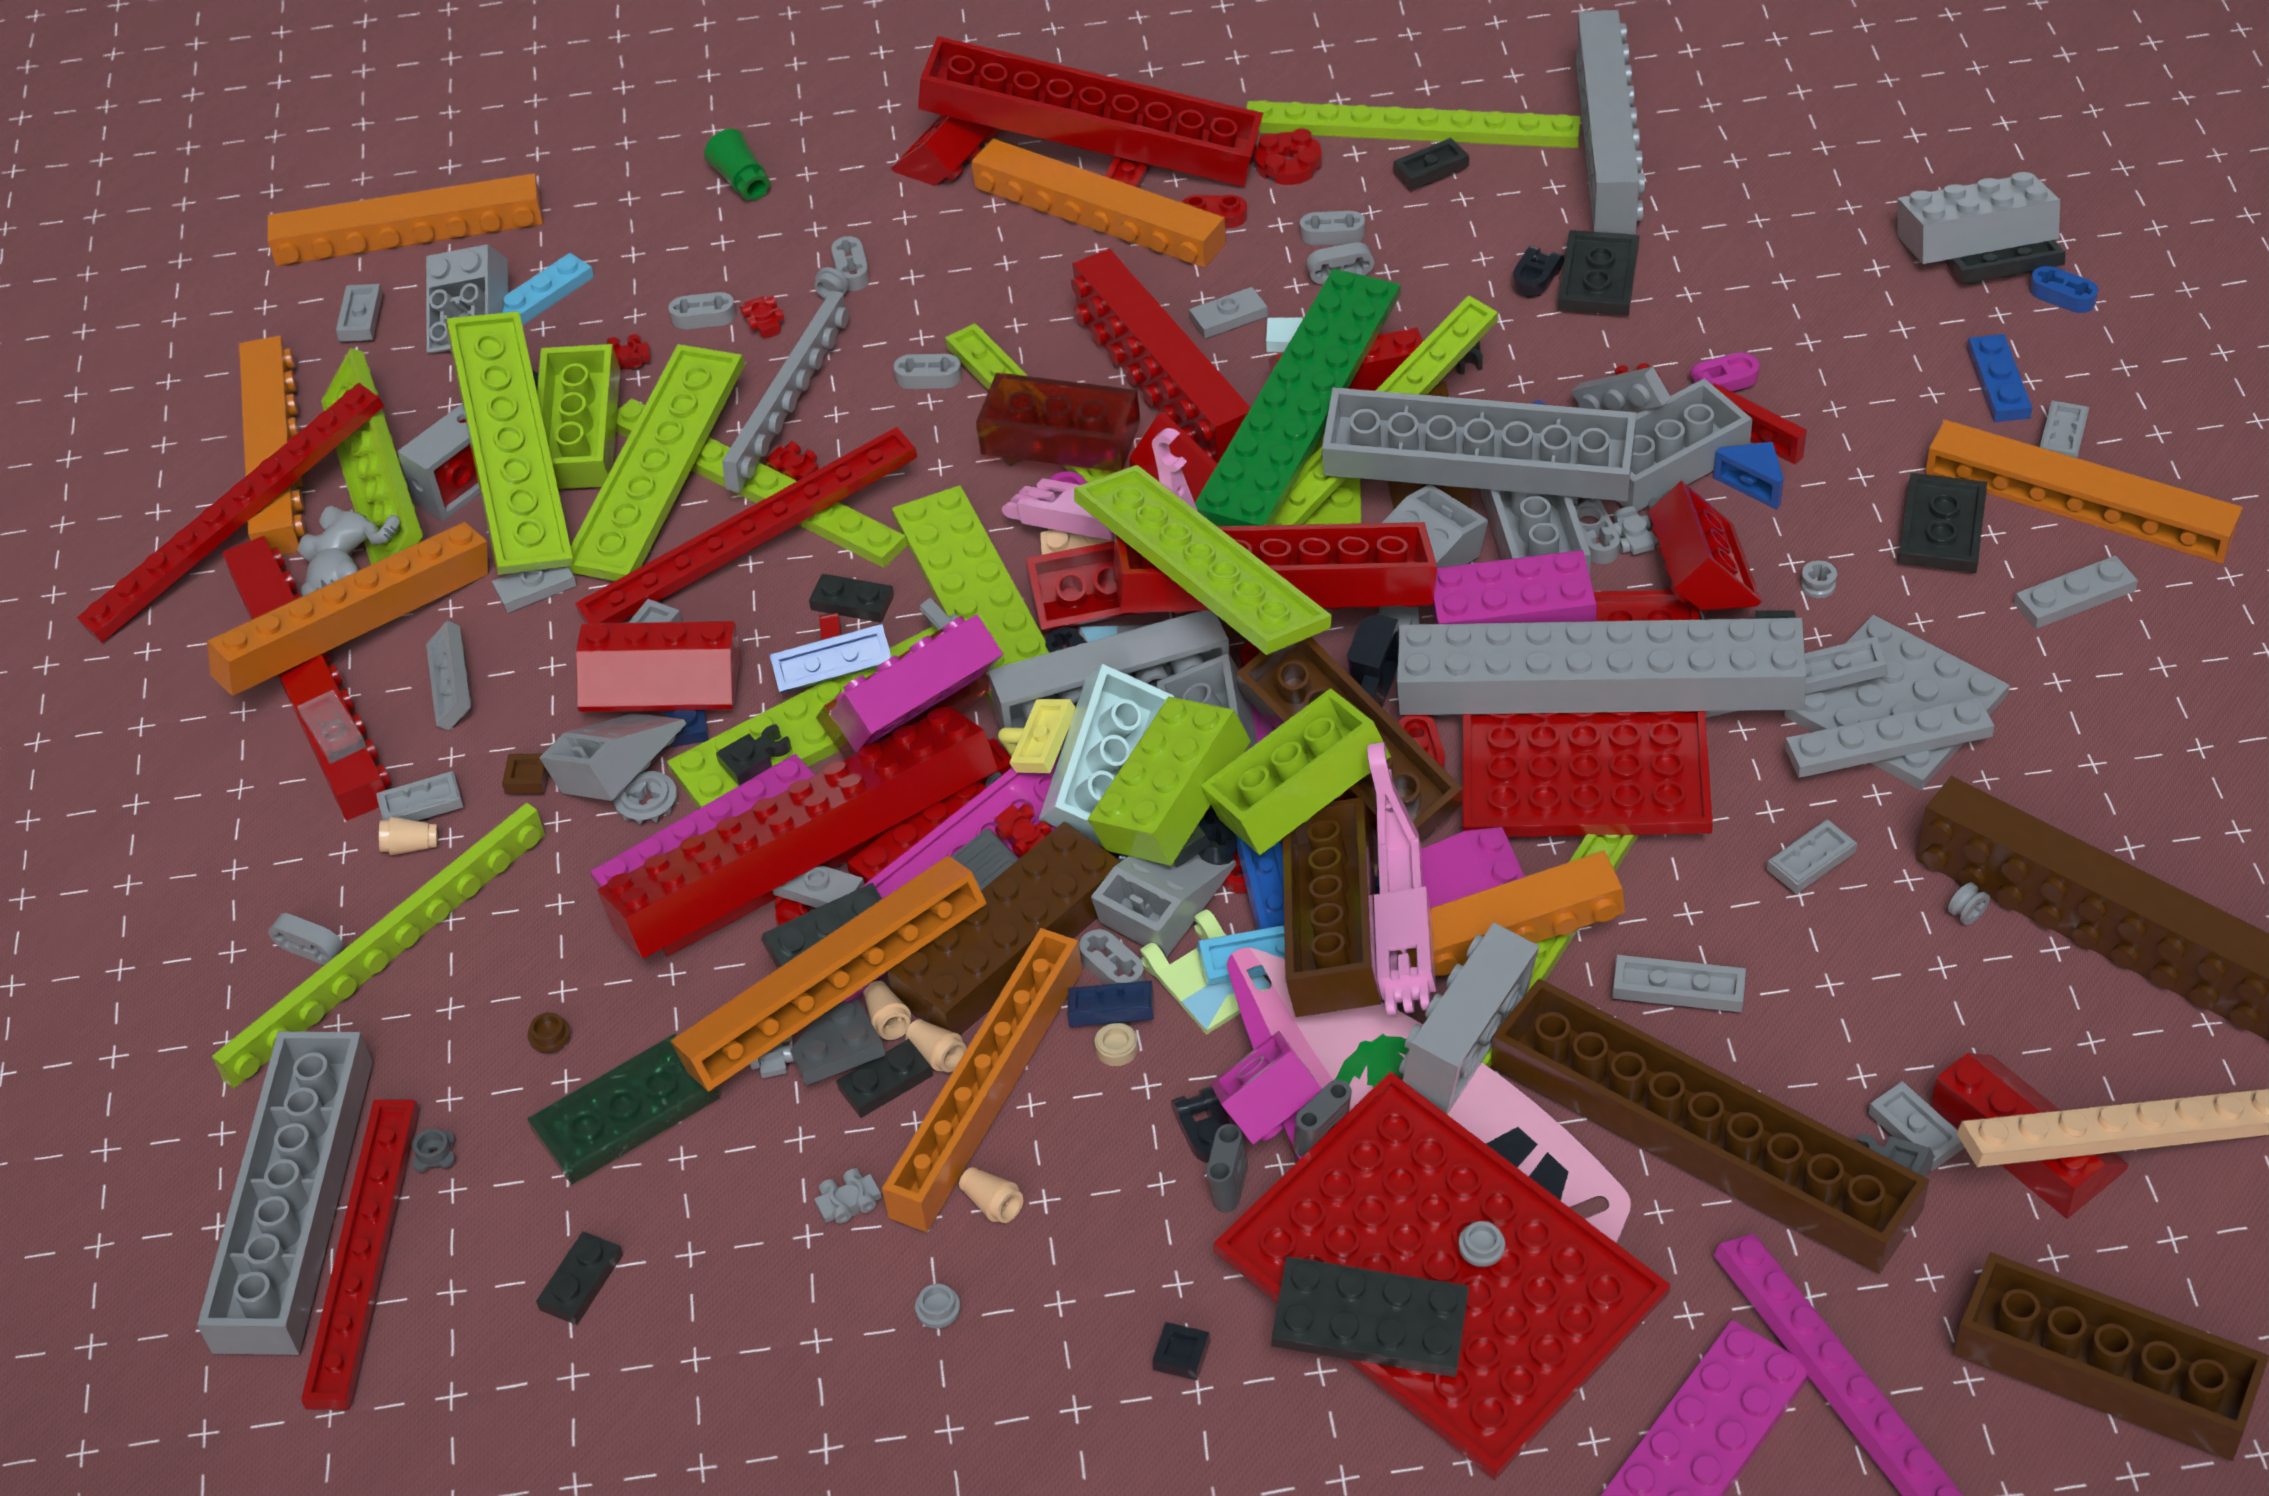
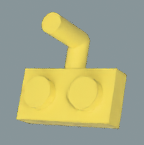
M1036 699L1024 728L1005 727L999 731L998 738L1012 757L1009 763L1016 773H1051L1076 709L1070 699Z

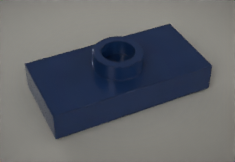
M1152 981L1068 988L1067 1016L1069 1027L1154 1019V989Z

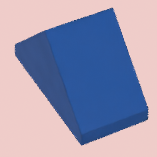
M1773 442L1720 447L1716 451L1713 479L1776 510L1781 506L1784 478Z

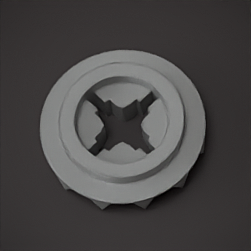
M643 771L639 773L626 786L625 792L613 799L616 812L622 815L625 822L634 819L639 825L647 819H652L657 823L659 815H670L671 806L678 803L677 790L673 780L667 775L656 771ZM650 790L652 799H648L647 804L641 805L640 801L645 799Z

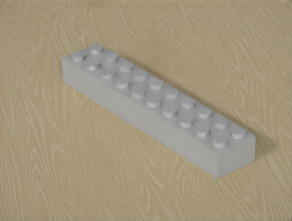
M1802 618L1400 625L1397 678L1400 715L1804 710L1806 668Z

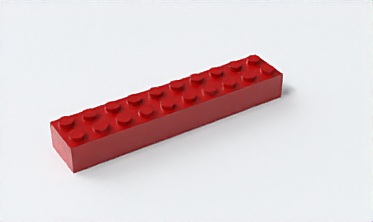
M937 36L921 75L918 100L919 110L1243 187L1246 185L1257 148L1263 119L1262 112Z
M951 706L934 709L928 713L926 718L917 723L902 726L896 729L892 736L878 743L863 746L857 754L844 761L830 763L823 769V772L809 779L792 783L786 791L775 797L759 800L752 806V809L738 816L721 820L715 828L702 835L686 838L679 847L665 854H657L648 858L644 865L633 871L613 876L606 885L596 889L613 930L644 959L998 771L985 731Z

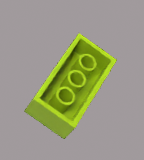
M612 344L541 348L537 395L558 489L602 487L613 467L620 367Z
M1330 688L1200 786L1219 820L1256 853L1261 855L1269 848L1275 846L1282 838L1302 823L1308 821L1331 801L1340 797L1347 789L1367 774L1371 773L1367 745L1383 742L1370 718ZM1386 747V759H1389L1391 755Z
M1168 696L1087 819L1105 850L1172 866L1211 805L1200 785L1242 755L1251 742L1234 709Z

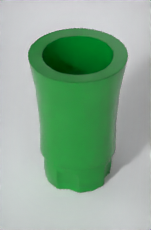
M729 128L711 137L704 149L705 161L717 170L744 199L757 201L764 197L771 185L770 179L765 173L764 167L750 149L744 134L738 129Z

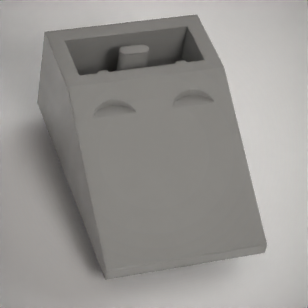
M485 244L426 256L427 353L429 355L451 351L446 328L447 318L501 313L504 305V296L508 293V259L490 245Z
M1429 484L1407 496L1382 523L1425 522L1437 568L1465 565L1480 556L1488 519Z
M632 713L564 732L539 758L562 794L612 801L625 792L626 786L639 773L650 766L651 760L664 747L670 745L675 740L676 734L686 725L684 719Z
M1197 853L1176 867L1174 863L1172 866L1128 856L1114 866L1091 896L1101 924L1143 946L1149 943L1157 944L1167 958L1195 921L1194 916L1204 909L1234 869L1236 861L1233 860L1225 865H1214L1202 860Z

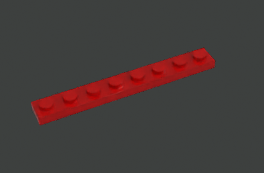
M373 1099L301 1397V1402L305 1409L350 1410L419 1108L415 1099Z

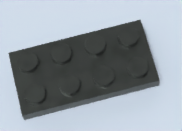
M1286 1256L1271 1346L1456 1377L1469 1286Z

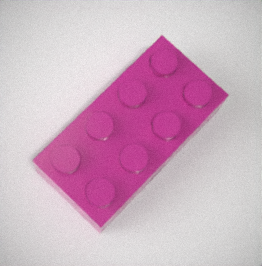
M1584 550L1437 568L1433 605H1431L1434 624L1596 621V601Z
M978 614L966 621L963 616L954 619L942 628L944 632L935 637L934 640H932L930 635L922 638L909 648L911 651L903 656L901 660L897 655L892 656L877 667L878 671L871 675L868 680L864 675H861L843 687L845 691L836 697L838 703L830 714L856 753L863 746L874 743L986 675L988 670L1002 657L1003 652Z

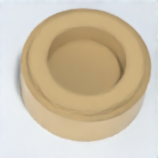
M1111 1023L1102 1027L1095 1036L1097 1057L1100 1061L1110 1066H1122L1131 1062L1138 1052L1135 1031L1130 1026L1122 1023Z

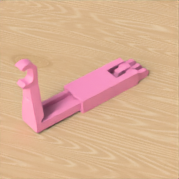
M1165 428L1152 441L1159 482L1197 511L1181 467L1187 461L1183 457L1173 456L1169 449V444L1178 437L1180 432L1172 428ZM1042 478L1037 483V487L1024 486L1019 491V494L1013 496L1010 502H1007L1002 507V512L1006 517L1021 520L1022 524L1111 541L1115 539V534L1074 502V488L1080 486L1077 484Z
M1385 742L1367 745L1377 800L1380 894L1374 895L1377 981L1382 1000H1385L1387 1015L1392 1016L1397 1015V1003L1403 1002L1405 1013L1414 1012V1000L1420 1001L1423 1011L1427 1010L1431 1003V992H1436L1431 905L1427 888L1423 882L1421 842L1415 825L1393 782L1392 770L1388 768ZM1409 948H1416L1417 967L1410 968L1411 962L1407 953ZM1397 950H1401L1402 954L1398 955Z

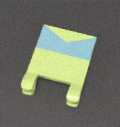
M1205 909L1194 916L1197 922L1194 930L1200 939L1205 940L1227 936L1209 910ZM1149 943L1140 949L1141 954L1144 956L1141 958L1143 968L1161 982L1206 1035L1241 1013L1231 981L1206 985L1197 948L1171 964L1168 963L1163 952L1155 943ZM1263 975L1251 977L1258 990L1266 991L1271 987V984Z

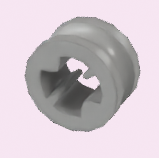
M1821 560L1807 563L1802 571V591L1812 598L1819 599L1831 596L1836 588V568L1832 564Z
M1967 883L1953 896L1949 903L1948 911L1953 916L1960 915V921L1965 925H1970L1987 909L1990 896L1986 892L1978 893V887L1974 883Z

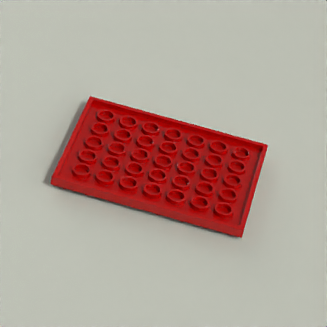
M1672 590L1594 592L1596 621L1699 620V608L1690 601L1683 603L1675 596ZM1705 711L1463 714V831L1502 827L1507 837L1586 836L1587 834H1596V836L1712 834L1713 820Z
M1391 1071L1214 1242L1213 1252L1277 1304L1286 1256L1469 1286L1456 1377L1350 1359L1346 1360L1494 1480L1502 1474L1665 1299L1671 1288L1670 1283ZM1485 1221L1493 1224L1504 1237L1505 1249L1503 1256L1491 1266L1480 1267L1472 1265L1462 1257L1459 1251V1238L1462 1231L1475 1222Z

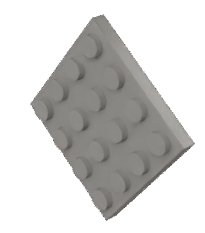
M1873 614L1846 643L1877 636L1887 663L1888 675L1806 694L1804 710H1785L1784 717L1815 732L1980 697L1990 716L2008 696L2010 685ZM1964 743L1871 762V764L1921 791Z

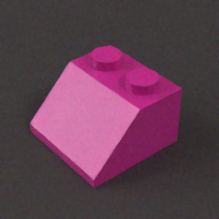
M1280 1031L1276 1032L1210 1083L1221 1105L1253 1145L1260 1139L1267 1141L1278 1134L1283 1128L1282 1122L1295 1112L1298 1114L1322 1090L1315 1077Z

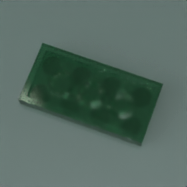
M676 1033L527 1118L530 1129L571 1185L720 1098L717 1086L708 1092L687 1073L670 1041L677 1036Z

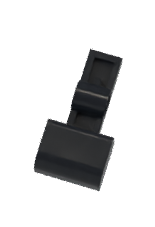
M1372 615L1363 619L1358 625L1347 653L1349 675L1383 708L1398 667L1399 624L1398 619L1383 615Z

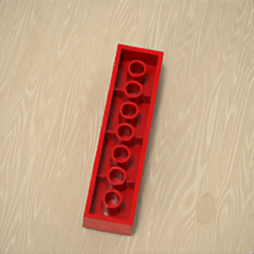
M1110 248L1072 263L1074 278L1071 279V287L1076 296L1077 304L1074 306V314L1081 326L1085 325L1090 330L1096 344L1102 345L1108 351L1113 364L1116 366L1120 365L1131 385L1138 386L1143 392L1148 405L1151 407L1155 406L1160 413L1165 412L1218 464L1251 407Z
M1425 522L1217 526L1322 608L1417 607L1419 605H1433L1437 563ZM1115 534L1114 573L1121 613L1211 611Z

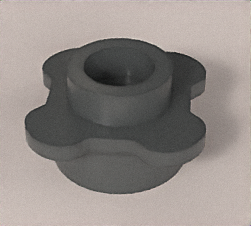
M427 1129L418 1134L412 1141V1147L416 1154V1158L412 1161L413 1168L418 1172H425L428 1168H448L452 1166L455 1162V1155L451 1152V1145L455 1142L454 1135L449 1131H441L439 1129Z

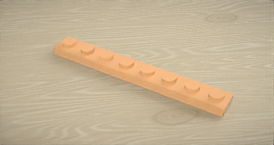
M2269 1089L1962 1121L1957 1136L1977 1167L2269 1135Z

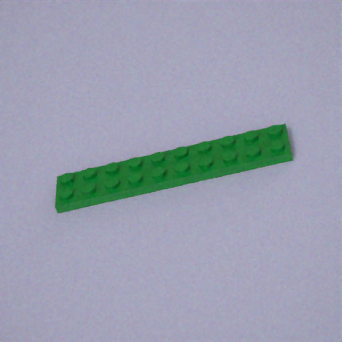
M1332 269L1197 498L1195 505L1201 515L1219 526H1262L1272 524L1326 428L1332 388H1349L1401 296V284Z

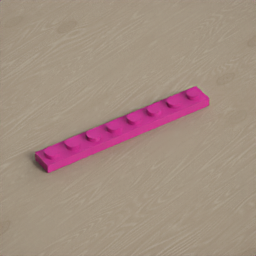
M1753 1233L1719 1243L1713 1256L1786 1349L1798 1359L1808 1372V1377L1902 1496H1964L1757 1236Z

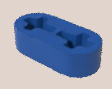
M2042 266L2035 269L2032 273L2030 293L2042 301L2069 311L2086 313L2091 311L2096 305L2098 286L2089 279L2059 268Z

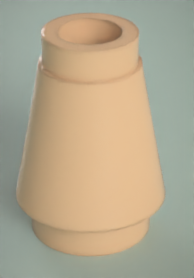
M390 816L389 820H380L379 822L380 852H389L390 856L437 848L438 846L437 824Z
M871 982L863 994L869 1019L873 1027L883 1039L895 1040L906 1034L911 1024L909 1008L887 987L885 982Z
M922 1019L913 1021L906 1031V1038L911 1040L936 1071H954L967 1049L959 1034L925 1022Z
M975 1167L967 1169L960 1178V1189L965 1192L990 1221L1007 1223L1013 1220L1020 1212L1023 1205V1195L1019 1192V1188L1015 1183Z

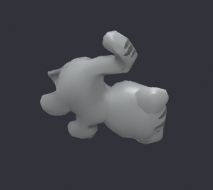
M335 506L326 507L319 520L320 526L325 530L323 534L315 536L311 534L304 535L297 549L303 558L310 562L305 583L301 586V596L303 597L357 572L354 560L350 556L353 550L367 539L370 540L372 545L388 542L401 524L399 518L395 515H390L382 528L378 530L376 524L369 521L363 514L343 511Z

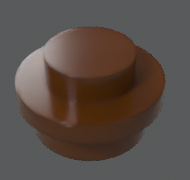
M551 1012L536 1016L528 1030V1040L531 1047L542 1053H551L561 1049L570 1038V1028L566 1020Z

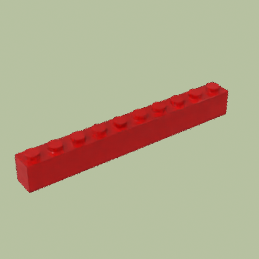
M265 536L222 551L231 577L251 620L302 597L300 593L292 594V592L297 590L289 570L281 571V569L286 567L278 547L270 549ZM327 651L278 674V678L345 821L380 808L376 793L385 791V788L392 784L384 765L375 766L374 764L375 761L379 760L376 749L370 738L363 741L362 736L367 735V732L359 714L357 713L352 716L350 714V711L355 710L353 702L346 688L339 691L338 687L342 686L343 683L335 664L327 666L326 663L331 661Z

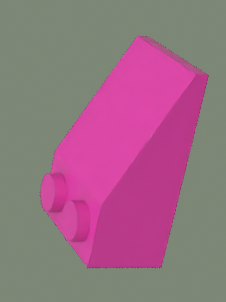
M1502 827L1463 831L1422 849L1423 882L1427 888L1431 908L1525 877Z

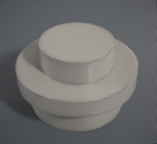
M824 267L815 276V290L825 299L831 290L843 292L844 295L848 291V282L843 273L837 269Z
M1479 1221L1462 1231L1459 1238V1251L1462 1257L1470 1264L1480 1267L1491 1266L1503 1256L1505 1240L1502 1233L1493 1224Z
M932 1284L924 1288L915 1303L918 1320L930 1328H943L952 1324L959 1316L961 1309L958 1295L943 1284Z

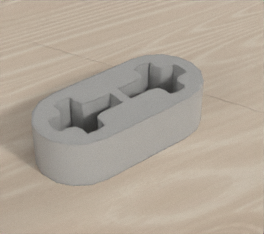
M1356 211L1313 212L1304 215L1300 220L1301 240L1309 245H1340L1360 242L1366 233L1365 218Z
M845 236L838 238L831 246L835 269L842 272L849 286L848 291L861 290L868 285L870 279L862 243L856 237ZM845 253H851V256H845ZM850 271H855L856 274L850 275Z
M1354 242L1316 250L1307 258L1306 266L1311 279L1315 283L1324 284L1333 268L1365 276L1373 269L1375 262L1369 247L1365 243Z
M724 292L681 296L672 300L668 307L672 325L675 328L684 330L723 326L732 322L736 317L733 297Z
M952 354L904 355L898 358L893 365L896 383L904 389L952 388L958 385L962 379L960 360Z
M281 913L268 929V935L279 947L322 965L327 964L344 948L341 939L331 930L288 913Z
M1097 929L1083 935L1079 942L1081 962L1104 985L1145 981L1143 962L1113 934L1106 930ZM1105 948H1106V956H1105L1103 953L1100 952L1101 950H1103V949H1105ZM1118 969H1119L1121 972L1124 973L1123 975H1121V976H1119V977H1118ZM1133 972V976H1131V977H1128V976H1127L1128 974H1130V973Z

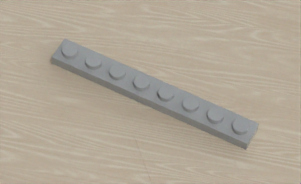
M832 290L829 292L722 460L726 490L740 492L747 479L753 477L760 458L766 456L770 442L775 434L781 432L783 421L789 412L792 413L794 411L798 397L802 391L807 390L810 378L815 370L821 368L823 357L828 349L834 347L840 330L847 326L849 309L845 308L843 292Z

